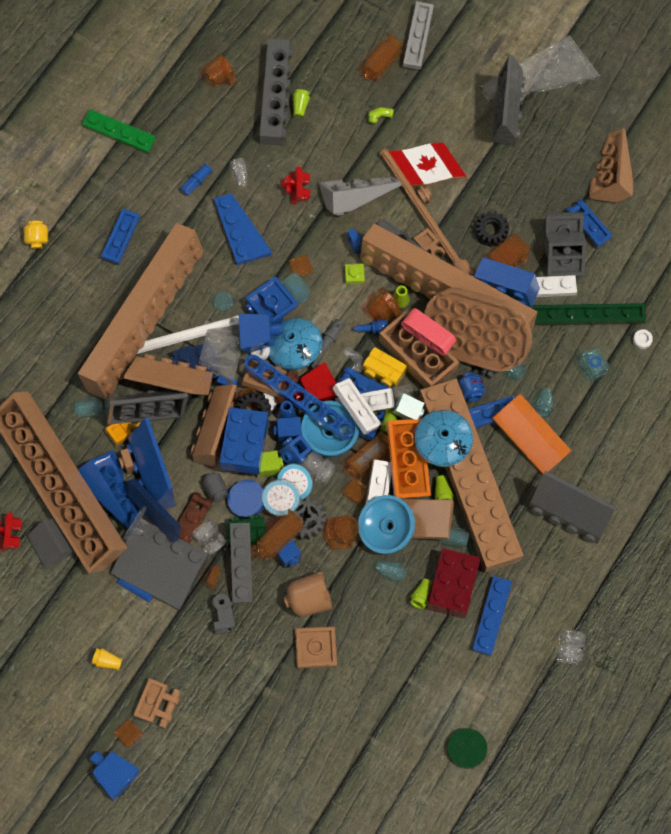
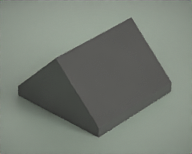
M54 518L41 521L27 535L45 569L76 553Z

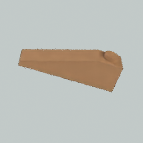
M622 128L608 134L602 150V161L596 167L598 172L590 183L589 197L591 199L618 203L633 196V176L625 129Z

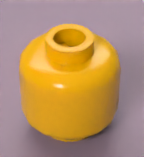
M29 221L28 225L24 226V243L31 245L32 249L42 248V245L48 242V227L43 224V221Z

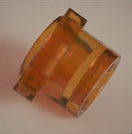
M218 54L203 67L207 76L217 86L227 78L231 85L237 82L233 74L234 69L221 54Z
M380 288L378 290L379 294L366 304L367 310L377 321L379 319L384 321L392 314L397 318L403 314L399 309L396 299L384 288Z
M344 515L339 518H331L326 522L325 532L330 549L343 550L352 548V545L359 537V524L354 517ZM331 523H335V524H334V532H333V528H332V526H331Z

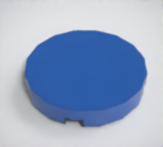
M254 480L239 481L229 491L227 499L229 508L240 518L258 515L265 507L262 500L264 489Z

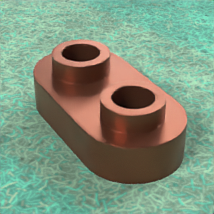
M290 370L287 377L298 384L300 380L298 372ZM284 382L281 390H287L289 384ZM278 394L276 403L281 405L287 400Z

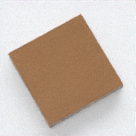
M335 627L295 628L297 669L337 667Z

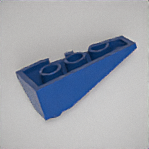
M112 450L90 460L80 467L78 471L94 496L128 529L138 514L136 504L126 495L128 483H125L122 475L125 472ZM140 515L138 516V518H137V520H136V522L134 523L133 526H135V524H136L137 521L139 520Z

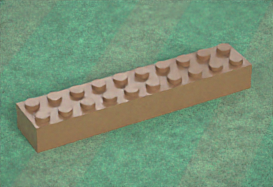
M178 223L175 224L78 372L87 392L102 399L114 393L116 385L124 377L127 368L134 361L138 351L143 348L145 340L154 331L156 323L163 317L165 309L172 303L174 295L183 286L185 278L192 272L194 264L203 254V248L195 230Z
M375 223L363 237L360 260L366 265H371L381 273L393 277L397 282L404 283L411 287L412 290L426 295L430 300L444 289L458 287L507 301L522 312L530 325L531 332H533L537 316L536 310Z
M457 379L420 390L419 399L424 403L425 415L437 410L453 411L465 418L472 429L473 444L467 457L460 463L445 467L477 555L481 557L480 563L484 573L520 562L524 555ZM447 432L441 433L444 437L448 436Z
M14 392L0 406V433L87 572L104 571L128 549L30 393Z

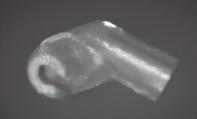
M346 347L343 356L353 361L352 369L354 371L361 372L364 364L362 355Z

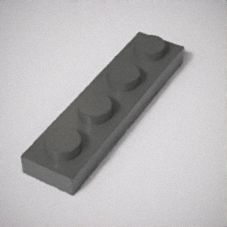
M230 523L232 602H252L250 523Z

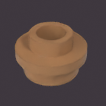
M419 186L420 189L416 191L423 203L430 202L432 194L428 187Z

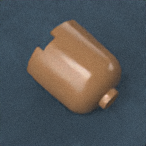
M322 571L294 580L288 585L287 596H284L287 608L291 607L293 613L297 616L303 617L333 609Z

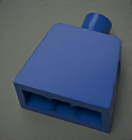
M238 314L241 350L245 354L273 346L275 344L274 335L284 334L283 323L273 324V319L269 315Z
M97 751L90 758V761L97 767L92 772L93 776L113 802L140 774L136 766L114 752H111L105 758Z

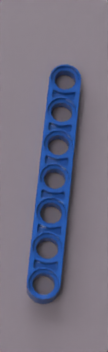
M249 355L246 357L245 369L249 374L291 402L340 439L347 440L352 437L354 426L349 420L259 356ZM255 360L259 365L256 368H250L248 362ZM271 371L274 376L271 379H265L263 373ZM281 382H286L289 384V388L281 390L278 385ZM296 393H302L304 399L296 401L293 396ZM317 404L320 409L317 412H311L309 406ZM326 415H333L335 421L327 423L324 418ZM342 426H348L351 431L348 434H342L339 429Z

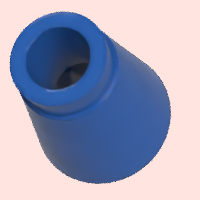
M284 401L277 411L278 419L296 417V411L291 402Z

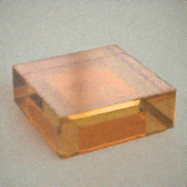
M307 254L289 260L296 279L314 273Z
M353 478L342 494L359 505L368 493V487Z
M213 566L207 581L209 589L215 590L222 574V569L219 566Z
M130 719L114 733L128 749L143 736V733Z

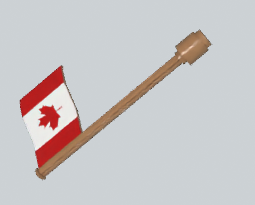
M430 143L407 150L389 151L386 148L382 149L379 156L384 159L396 179L401 181L402 188L432 233L440 241V245L453 263L452 266L474 277L475 272L468 261L458 257L412 188L421 185H432L451 179H467L466 174L445 143Z

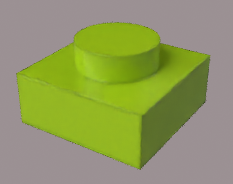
M345 264L346 285L365 283L364 264Z

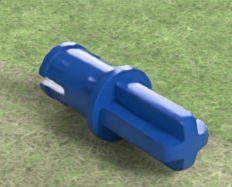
M204 163L195 174L192 173L190 175L191 178L181 187V191L185 195H189L198 185L201 186L202 181L212 173L210 166Z

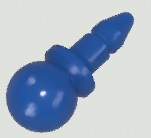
M379 319L376 322L372 321V324L355 326L353 330L357 332L372 330L373 334L376 332L380 334L389 323L385 319Z

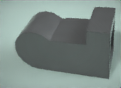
M218 594L213 599V607L219 619V622H214L215 635L235 632L230 599L225 594Z

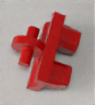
M296 166L295 171L291 172L290 175H286L285 180L280 182V187L286 189V193L290 194V204L296 205L298 201H307L310 198V190L302 188V185L309 184L310 174L302 172V167Z
M7 512L6 516H3L2 527L0 521V551L5 552L7 549H17L20 545V537L11 536V530L20 531L22 519L13 517V513Z

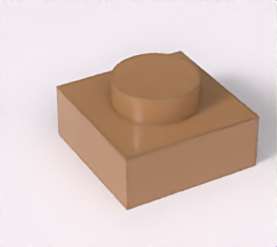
M128 448L120 450L121 457L118 459L121 468H125L127 474L135 472Z

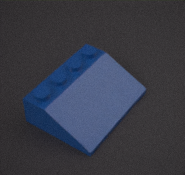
M144 418L128 437L129 444L126 446L130 456H134L135 462H133L135 473H140L141 479L138 480L139 483L164 509L175 506L173 487L149 418Z

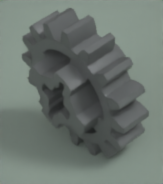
M300 497L297 508L292 513L284 515V518L287 519L284 521V524L290 525L287 531H294L293 537L299 534L301 540L304 539V536H307L310 540L311 534L317 537L318 530H324L321 524H326V519L323 518L326 516V511H321L323 505L317 506L316 499L310 502V497H307L306 501H303ZM307 512L308 518L305 521V525H303V518ZM294 523H297V524L299 525L300 529H299L298 527H296V526L294 525Z

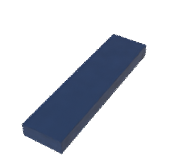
M135 478L129 480L126 495L140 509L143 507L142 511L172 542L178 541L181 525Z

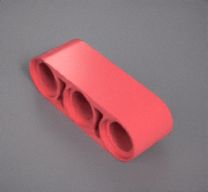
M413 308L401 322L402 327L442 356H445L457 341L453 334L418 309Z

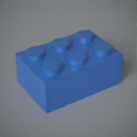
M482 257L474 275V278L532 308L540 290L534 273Z
M229 407L220 458L221 470L260 475L269 422L267 412Z

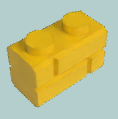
M374 347L365 360L362 371H364L367 377L371 379L375 377L380 380L383 386L396 389L407 371V365Z

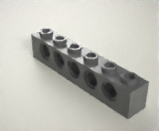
M268 39L260 144L282 146V139H286V128H283V123H287L288 112L284 111L285 106L289 105V95H286V90H290V79H287V74H291L292 63L288 62L289 58L293 56V47H290V40ZM271 123H276V124H278V125H276V126H271L270 124H271Z

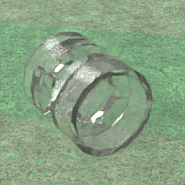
M312 451L302 467L309 472L311 477H315L316 482L325 486L333 475L337 464L329 459L324 461L322 455Z
M210 519L202 523L190 534L197 544L201 543L202 551L208 553V556L215 553L227 542L221 532H216L217 527Z
M573 630L561 631L559 643L562 646L558 649L557 660L567 664H582L583 650L581 648L585 646L586 635Z

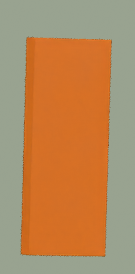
M521 394L515 397L492 418L542 475L545 471L549 472L571 452V449Z
M421 419L386 421L394 496L400 499L431 496L428 463L419 454L415 445V431Z

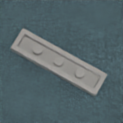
M416 1L403 67L421 70L434 4Z

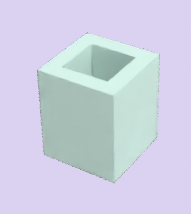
M403 393L399 396L392 413L406 420L421 419L425 410L423 409L424 403Z

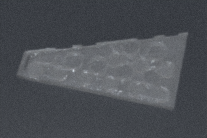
M570 35L519 63L523 69V77H525V85L521 89V94L528 95L529 92H542L565 87L567 84H580L586 80L593 79L594 81L600 79L599 73ZM498 76L480 85V90L489 102L496 101Z

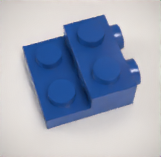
M276 276L245 297V308L250 314L269 315L273 319V324L283 321L284 316L298 307L297 301Z

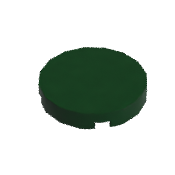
M471 728L456 731L450 737L447 745V752L451 762L457 767L473 769L479 766L484 761L488 751L484 736Z

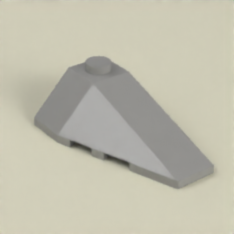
M395 177L371 178L370 182L360 179H353V183H343V180L319 182L326 208L334 215H343L344 212L352 211L401 186V181Z

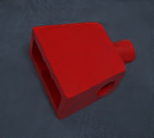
M325 362L300 379V386L322 402L336 401L335 398H339L332 389L337 383ZM296 393L294 398L296 401H302L304 395Z

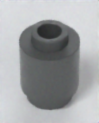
M211 472L204 477L205 479L202 483L210 499H213L214 502H220L228 497V489L219 473Z

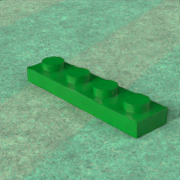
M92 109L89 110L82 123L83 128L146 154H149L156 141V136Z

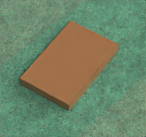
M402 499L410 506L414 513L415 531L412 539H449L454 506L452 500Z

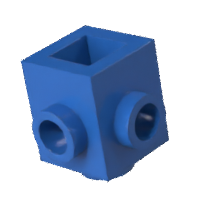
M300 434L294 439L289 437L282 443L284 447L278 452L288 465L294 463L299 465L307 459L305 455L312 448Z

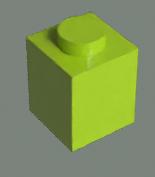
M278 451L263 452L260 475H257V478L279 475L280 468H284L282 457H278Z

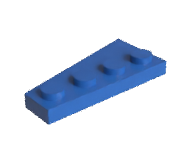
M230 193L214 198V203L236 265L271 256L272 251L233 194Z

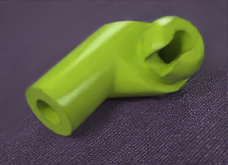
M378 107L369 112L368 121L377 123L378 117L381 116L392 118L394 109Z

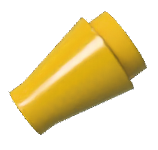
M96 648L92 664L96 665L95 667L119 670L122 662L121 658L103 648Z

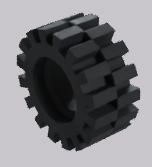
M488 211L487 214L483 213L482 217L479 216L476 222L475 233L480 243L484 242V245L487 246L489 244L490 247H493L495 244L499 246L500 243H504L505 239H507L509 222H507L506 217L503 218V214L497 215V211L491 214V211ZM490 223L496 224L499 227V232L495 235H489L485 231L486 225Z
M251 391L248 394H244L236 405L238 409H246L248 404L257 403L261 408V412H267L268 417L271 414L269 399H266L263 393L261 395L257 391L256 393Z

